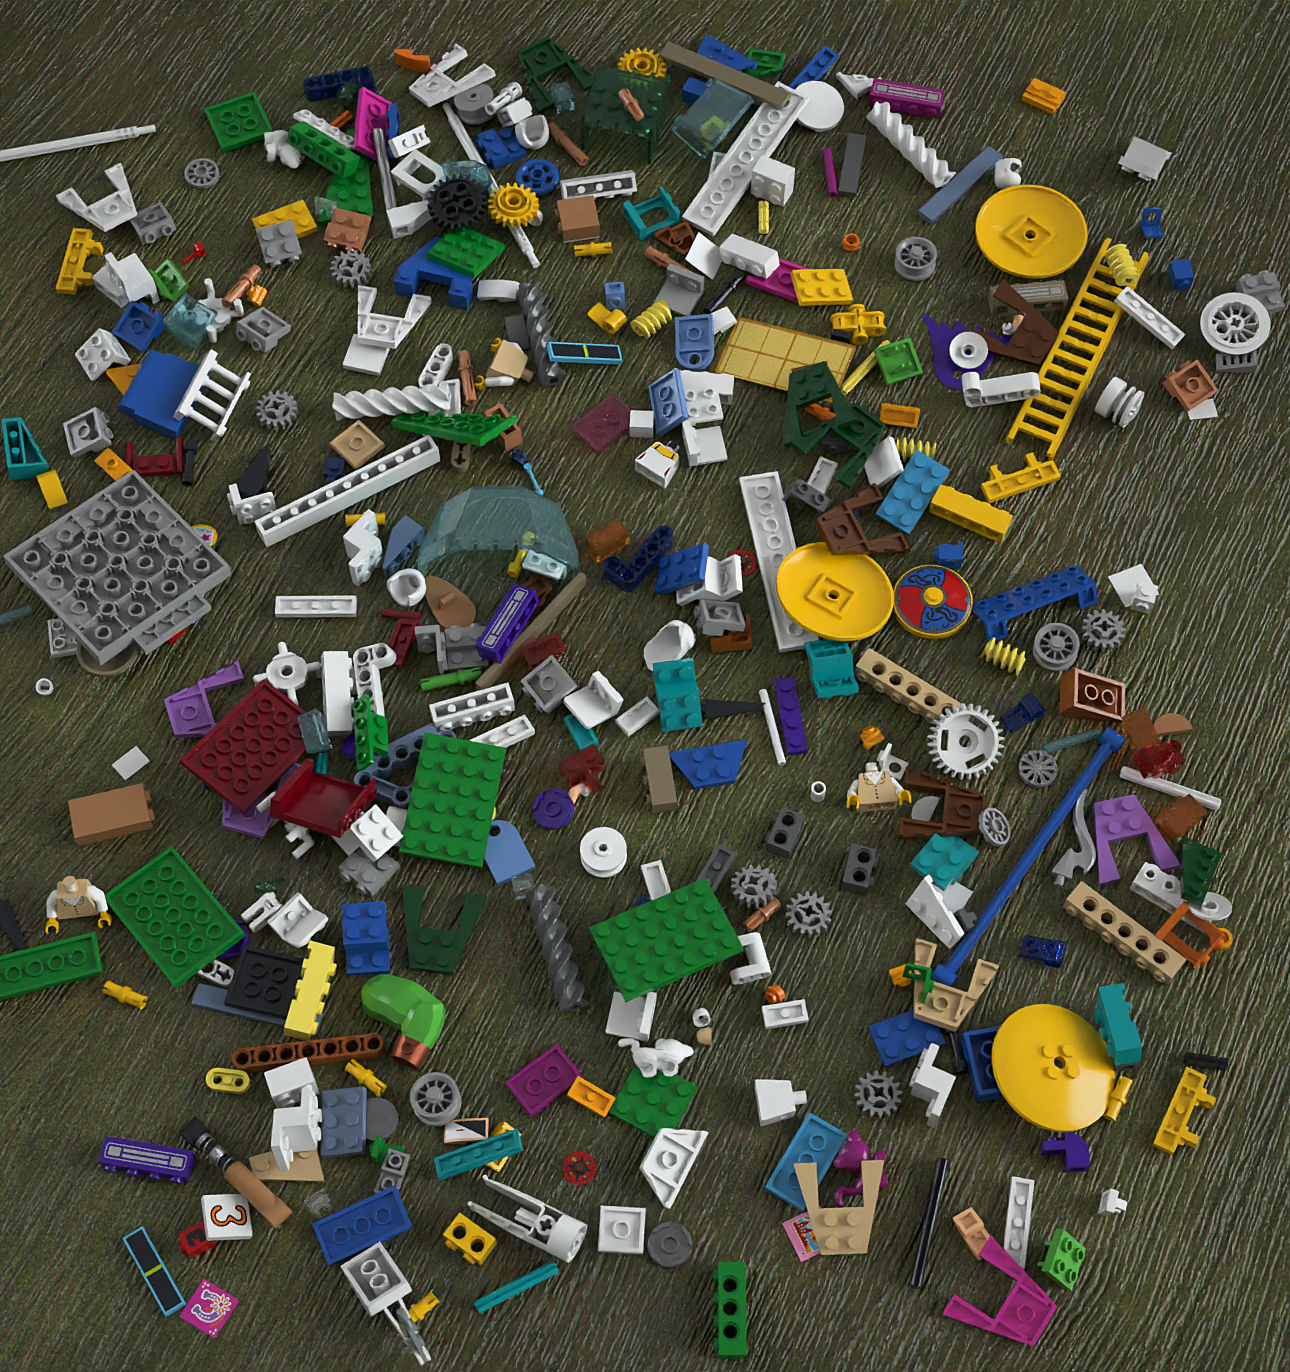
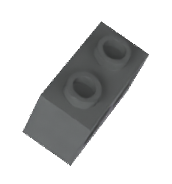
M782 807L780 813L776 812L772 821L774 827L772 831L768 830L764 842L767 843L766 851L790 859L805 824L806 816ZM790 821L793 825L785 826L783 822ZM782 839L785 841V843L778 844L775 842V840Z
M851 844L841 889L864 895L867 893V888L872 889L875 876H871L872 869L876 870L879 857H875L876 849ZM864 857L868 862L862 863L858 858ZM854 877H862L864 881L857 882L854 880Z

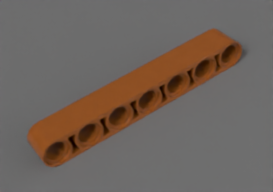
M371 1033L241 1048L233 1053L232 1062L236 1070H241L248 1074L270 1071L305 1058L304 1053L308 1050L314 1051L311 1057H306L310 1066L350 1062L352 1059L356 1061L377 1059L384 1054L385 1045L380 1035ZM374 1042L380 1044L375 1050L369 1049V1046ZM351 1045L358 1046L354 1052L347 1051ZM328 1048H336L335 1053L331 1055L326 1054ZM285 1053H292L291 1058L287 1060L282 1059ZM264 1055L270 1056L267 1062H260L261 1057ZM244 1057L248 1058V1061H247L246 1064H244V1065H239V1064H238V1062H239V1060H240L241 1058H244Z

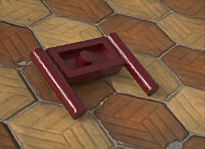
M176 438V456L164 454L134 457V459L133 443L126 442L125 463L140 477L181 475L184 472L183 439Z
M382 609V617L398 619L389 647L396 653V661L393 665L404 666L415 639V627L419 626L418 621L421 619V614Z

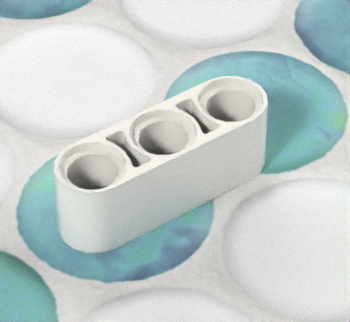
M439 344L435 348L419 377L420 389L426 384H433L438 387L440 381H444L453 364L452 349L448 344Z

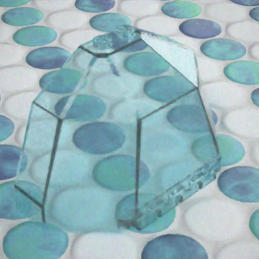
M515 485L473 486L442 503L418 551V571L423 577L426 566L449 553H456L458 550H473L474 544H477V550H494V544H497L498 550H514V544H518V550H533L536 554H544L573 569L574 577L579 573L578 550L560 504L525 487Z

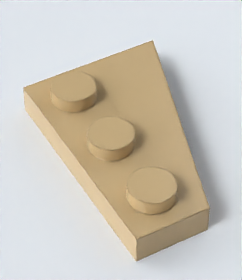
M317 1150L293 1152V1162H290L288 1172L279 1171L272 1151L249 1158L252 1173L260 1181L325 1183Z

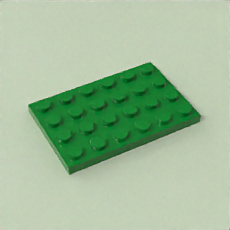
M424 732L399 853L482 869L506 748Z
M173 846L166 849L105 894L106 903L175 989L246 936Z
M706 878L589 927V932L625 1003L743 952V946Z

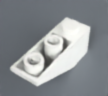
M428 200L386 210L388 223L394 239L413 234L432 219L429 214L430 210L427 207V204H429Z

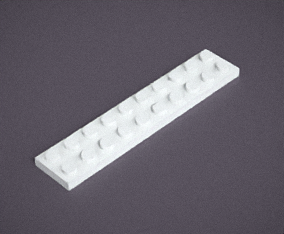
M777 82L776 87L790 92L791 97L782 110L764 102L761 104L685 211L682 221L687 220L690 225L714 237L750 186L752 170L761 155L768 158L771 156L809 102V97Z
M778 471L739 477L779 653L804 649V642L819 640L818 636L803 629L788 616L781 606L776 592V577L780 565L796 549L786 504L782 500L784 495Z

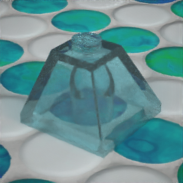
M476 160L441 163L443 172L449 179H452L453 174H455L456 178H459L460 174H462L464 179L470 175L471 180L475 178L477 184L481 183L482 189H485V192L493 183L488 167Z
M184 293L164 318L163 323L178 341L195 351L206 337V328L212 324L216 313Z

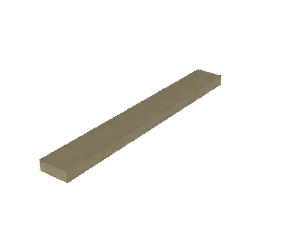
M669 41L659 53L660 59L782 110L791 97L788 91Z
M582 572L578 573L519 635L501 664L494 662L475 682L476 691L490 688L586 586V575Z

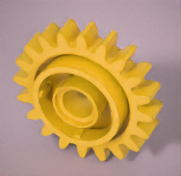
M637 48V52L631 49L630 55L624 53V58H620V63L617 64V75L620 76V82L624 81V86L630 85V90L637 87V92L641 88L647 92V87L654 90V85L659 87L660 82H664V76H666V63H664L663 59L659 58V53L654 55L653 49L650 52H647V48H644L643 51Z
M507 183L506 188L500 185L499 190L494 189V194H490L488 213H491V219L496 218L497 224L503 222V227L509 224L510 229L513 228V225L520 228L521 223L527 226V221L533 222V217H537V211H539L538 198H535L536 193H530V187L524 190V184L517 187V183H514L513 187H511Z

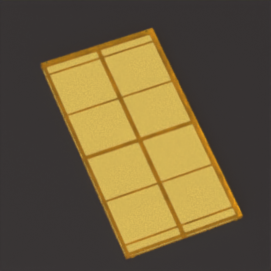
M738 317L737 323L715 368V373H727L734 375V378L788 391L790 373L825 361L840 387L856 351V346ZM832 397L824 400L833 403Z

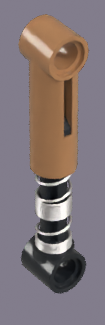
M197 1117L192 1118L179 1131V1134L193 1148L197 1147L199 1150H203V1154L208 1155L209 1160L214 1165L222 1168L223 1174H225L224 1178L276 1229L292 1213L290 1208L279 1197L275 1196L241 1161L234 1162L233 1157L230 1158L228 1152L220 1144L217 1145L213 1141L214 1138H211L210 1131Z

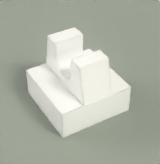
M1109 1189L1102 1193L1098 1211L1099 1215L1107 1217L1113 1213L1119 1214L1121 1211L1126 1210L1127 1202L1118 1198L1119 1191Z

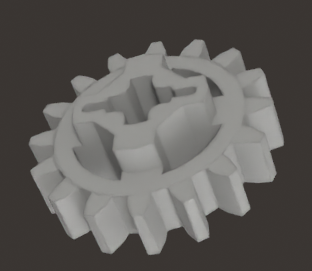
M348 250L347 254L340 252V257L334 256L335 261H331L330 272L333 280H336L338 285L343 283L344 288L347 285L354 288V284L361 286V281L367 282L366 277H370L371 265L369 258H365L364 253L358 255L357 250L354 253Z
M279 390L276 391V394L270 391L268 397L262 396L263 401L258 400V406L256 407L257 419L260 420L262 426L266 424L267 429L273 426L275 431H277L278 427L281 426L284 430L286 424L292 425L291 420L296 421V414H298L297 402L294 401L292 395L288 396L287 392L281 395Z
M1102 609L1101 613L1094 610L1093 616L1087 614L1086 619L1083 620L1080 631L1083 633L1082 640H1088L1087 646L1094 645L1095 651L1098 647L1101 648L1102 652L1105 651V648L1112 651L1114 646L1118 648L1120 643L1123 642L1126 628H1122L1124 621H1118L1119 615L1113 617V611L1106 614L1104 609Z
M750 865L748 870L742 867V873L735 872V878L731 879V893H733L735 900L739 899L740 905L746 902L747 908H750L751 904H755V907L758 908L759 903L766 906V900H773V895L777 893V880L774 879V873L769 874L768 868L761 870V865H758L756 869H753V866Z
M806 891L803 897L798 893L797 900L791 898V905L786 907L788 912L785 915V919H790L787 925L788 927L794 926L793 933L799 930L800 937L808 933V937L811 938L812 933L820 936V929L823 931L827 930L826 924L831 923V918L829 917L832 915V910H827L830 904L823 903L824 896L818 899L816 892H814L813 896H809V892ZM808 912L812 913L810 917L806 916Z
M875 1070L874 1076H871L868 1072L866 1073V1080L861 1077L859 1079L860 1085L855 1086V1090L858 1093L854 1094V1099L859 1100L856 1107L862 1106V1114L869 1112V1118L871 1119L874 1114L877 1115L879 1120H881L882 1114L889 1118L891 1115L890 1110L896 1113L898 1109L896 1105H900L902 1101L898 1098L902 1096V1091L897 1090L900 1083L894 1084V1076L887 1078V1072L885 1071L882 1076L879 1075L877 1070ZM889 1089H890L891 1092H892V1096H893L892 1100H891V1097L888 1095V1090H889ZM864 1090H865V1093L868 1095V1100H867V1101H866L865 1098H864V1094H863ZM880 1092L882 1096H878L876 1098L874 1094H878Z

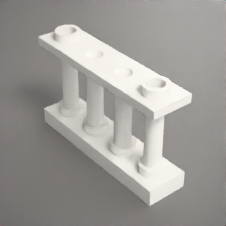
M210 350L204 356L173 418L178 421L184 416L193 418L214 431L210 440L214 441L218 436L222 437L227 429L225 424L241 392L248 388L250 384L248 379L251 373L247 372L242 378L238 377L217 364L215 358L218 353ZM214 370L237 384L234 393L210 380L209 376H207L208 371ZM201 385L209 387L230 400L226 409L203 396L199 391ZM198 401L220 414L221 418L218 424L194 411L193 407H191L192 402Z

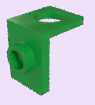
M906 963L903 977L924 982L920 1003L925 1004L927 995L932 993L934 980H930L932 968ZM918 970L919 972H921V974L916 975L910 973L909 971Z
M377 1135L375 1142L371 1143L369 1155H371L374 1164L382 1166L389 1148L402 1153L405 1152V1148L384 1143L382 1137Z

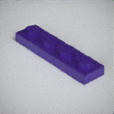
M794 676L774 679L787 756L807 753V744Z

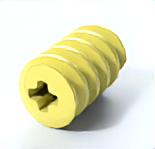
M1125 244L1114 245L1105 254L1115 282L1119 286L1132 285L1140 278Z
M659 299L652 307L642 312L641 316H637L635 320L631 321L633 331L637 335L648 339L650 333L654 334L656 332L655 328L659 330L661 325L667 324L666 320H672L668 305L662 299Z
M903 437L901 442H899V438L897 439L896 448L899 457L902 456L903 462H906L908 458L911 459L916 449L934 459L936 443L930 447L929 441H927L922 446V442L919 440L915 445L914 439L911 438L909 443H907L906 437Z
M993 637L987 643L980 659L986 655V662L989 663L994 659V666L1001 662V669H1005L1008 666L1009 673L1016 669L1015 675L1018 676L1026 661L1025 651L1018 655V648L1010 651V644L1003 648V641L996 645V638Z

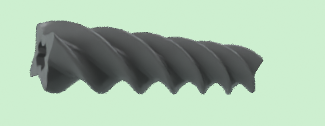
M538 281L532 284L521 283L518 297L530 338L535 365L538 369L540 383L544 388L551 385L562 386L561 379L565 376L566 371L558 366L559 362L550 361L547 350L548 342L558 341L550 335L554 326L546 320L550 310L542 305L546 295L538 290L541 282Z
M540 884L534 890L525 893L526 899L531 906V916L536 924L537 937L542 944L543 957L548 964V974L554 984V994L560 1004V1011L574 1013L579 1008L590 1003L582 998L585 986L583 982L576 978L579 971L578 964L570 958L573 946L564 939L567 926L558 919L561 913V906L552 900L556 889L554 886L546 887L544 884Z

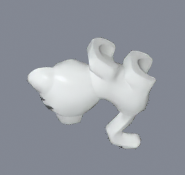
M276 130L264 133L265 151H267L268 162L276 160V156H279L281 162L291 168H297L303 162L305 154L286 143L289 132Z
M623 1038L618 1042L620 1047H632L631 1051L634 1062L640 1068L644 1077L655 1076L657 1069L662 1071L665 1076H673L678 1071V1064L685 1057L693 1054V1049L690 1046L674 1039H658L655 1042V1048H640L639 1041L633 1038Z

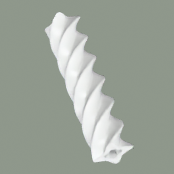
M876 102L872 111L866 116L869 122L875 125L880 133L887 137L890 143L899 149L901 154L911 161L912 165L919 172L923 173L926 180L933 184L935 188L944 187L948 184L956 172L948 171L947 161L937 160L935 149L925 148L924 138L913 136V127L911 125H903L899 113H890V104L888 102L881 104Z
M448 382L440 387L426 384L421 389L415 386H406L402 391L390 387L382 393L376 389H370L364 394L351 391L345 396L334 393L332 407L335 411L336 420H342L346 417L351 419L363 416L377 417L383 414L398 415L402 412L413 414L421 410L426 412H433L439 409L451 410V393Z

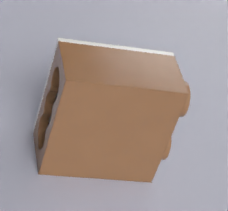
M593 195L557 200V208L554 209L555 219H559L557 228L558 234H562L563 243L600 237V225Z

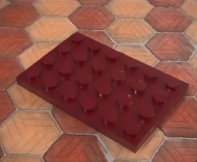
M263 679L180 759V764L244 815L326 733L327 728Z

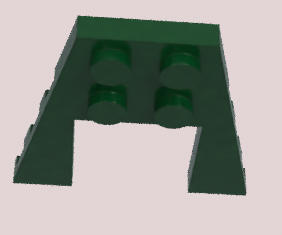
M549 36L518 50V58L538 114L554 107V102L538 80L567 66L584 92L600 85L598 77L595 78L586 67L579 65L573 56L566 54L564 49Z
M825 361L789 374L783 441L786 448L791 447L790 441L792 439L796 440L803 435L798 409L832 397L837 426L840 429L858 423Z
M856 402L850 405L858 423L840 429L837 426L835 416L830 420L821 422L813 430L809 429L796 440L792 439L790 441V445L806 456L831 431L855 449L858 453L835 475V479L849 490L852 489L886 424Z
M403 885L410 970L453 975L467 940H469L472 934V929L481 914V909L484 903H486L487 895L465 893L459 932L418 927L425 891L424 887Z

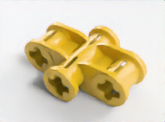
M861 304L851 305L848 308L849 313H835L830 317L833 329L851 333V341L855 345L867 343L868 336H882L886 333V327L883 322L885 319L884 313L881 311L865 312V306Z

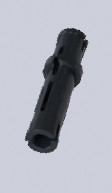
M737 270L729 280L723 283V287L703 308V312L711 314L717 311L726 299L737 291V287L746 279V275L741 270Z

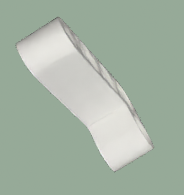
M967 372L962 375L963 394L968 407L1034 398L1041 393L1039 376L1034 372L980 380L976 372Z
M378 643L357 649L353 655L358 699L364 694L369 696L373 694L370 699L371 712L385 717L379 669L393 665L396 661V653L386 644Z

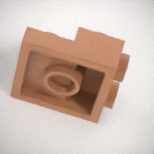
M335 208L331 223L327 225L323 240L327 247L331 249L342 248L346 252L350 250L351 253H354L357 250L358 253H362L372 218L367 215Z
M1198 359L1192 363L1190 361L1185 362L1180 366L1181 370L1176 373L1173 370L1165 376L1167 380L1163 382L1172 398L1177 397L1186 412L1219 391Z

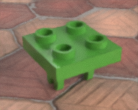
M911 338L874 349L886 386L923 374Z
M1056 1228L1052 1241H1045L1044 1246L1049 1247L1045 1262H1038L1037 1267L1041 1268L1046 1275L1063 1289L1072 1291L1077 1280L1081 1262L1085 1256L1086 1248L1065 1230Z

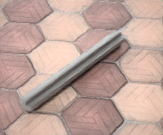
M375 128L373 130V137L386 210H390L397 206L384 134L381 128Z

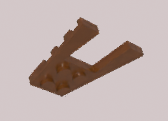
M1003 279L993 294V298L1025 315L1008 345H1004L975 327L971 332L977 333L984 338L989 352L1040 366L1059 332Z
M876 483L871 484L867 489H863L856 496L847 499L838 507H834L816 519L815 524L831 555L906 553L910 549L902 532L868 541L852 511L879 504L883 501L884 498Z
M906 766L903 788L945 794L942 823L901 817L898 839L931 838L935 833L941 837L983 834L979 829L980 822H978L981 812L986 809L987 795L963 786L961 788L953 786L947 780L943 779V781L934 779L928 773H918L911 770V767Z

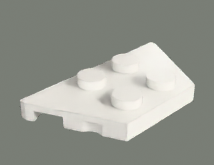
M661 1128L656 1134L640 1166V1170L664 1208H671L708 1132Z

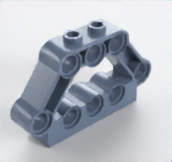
M430 723L388 744L389 753L382 756L374 752V763L362 772L356 773L354 783L361 785V783L365 781L370 782L375 778V787L377 788L375 799L391 806L408 810L414 780L408 787H399L380 779V777L389 778L394 773V770L398 768L406 769L411 766L412 761L419 760L421 750L416 748L422 745L424 732L456 738L451 730L445 729L437 732L434 725ZM402 754L407 755V757L403 759L398 758V756ZM388 764L386 768H380V765ZM400 797H407L405 801H398Z

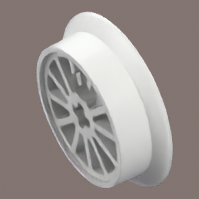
M1233 292L1225 293L1212 299L1202 312L1200 325L1205 339L1215 350L1220 353L1238 355L1249 353L1260 347L1269 335L1271 322L1269 314L1261 302L1247 294ZM1233 310H1239V314L1233 315ZM1223 311H1228L1229 318L1223 313ZM1242 312H1244V313H1246L1248 316H1246L1245 318H1242V317H1241V314H1242ZM1218 315L1222 320H1218L1215 317ZM1251 319L1254 321V323L1245 324ZM1221 328L1225 333H1219L1217 329ZM1248 329H1256V332L1250 331ZM1231 338L1234 339V343H1230Z

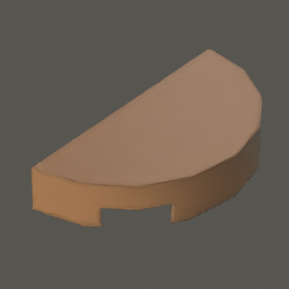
M1168 713L1160 716L1155 721L1152 728V737L1188 733L1193 731V727L1185 717L1179 714Z

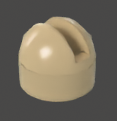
M701 1028L697 1032L696 1037L699 1043L711 1045L712 1028Z

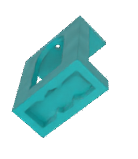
M663 187L659 188L658 196L633 206L630 201L623 203V216L640 241L653 236L655 232L668 225L672 228L679 224L680 210L678 206H674L670 194L666 193ZM658 208H663L668 212L669 216L666 220L648 228L640 218V215Z

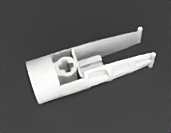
M483 1175L487 1186L540 1214L537 1216L522 1207L517 1210L514 1219L531 1227L529 1232L526 1228L469 1201L468 1206L472 1212H477L509 1233L568 1263L574 1258L584 1240L587 1230L586 1224L540 1200L490 1180L487 1175ZM547 1212L560 1218L557 1221V1223L555 1222L553 1217L547 1214ZM549 1225H550V1226H551V1230L546 1229L545 1232H544L543 1227H547V1228H548ZM537 1233L541 1239L548 1241L547 1245L535 1239Z

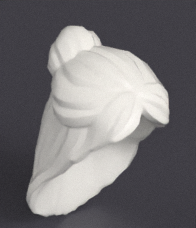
M679 620L671 621L661 628L644 648L647 668L653 671L652 663L681 659L693 647L696 641V635L687 623Z

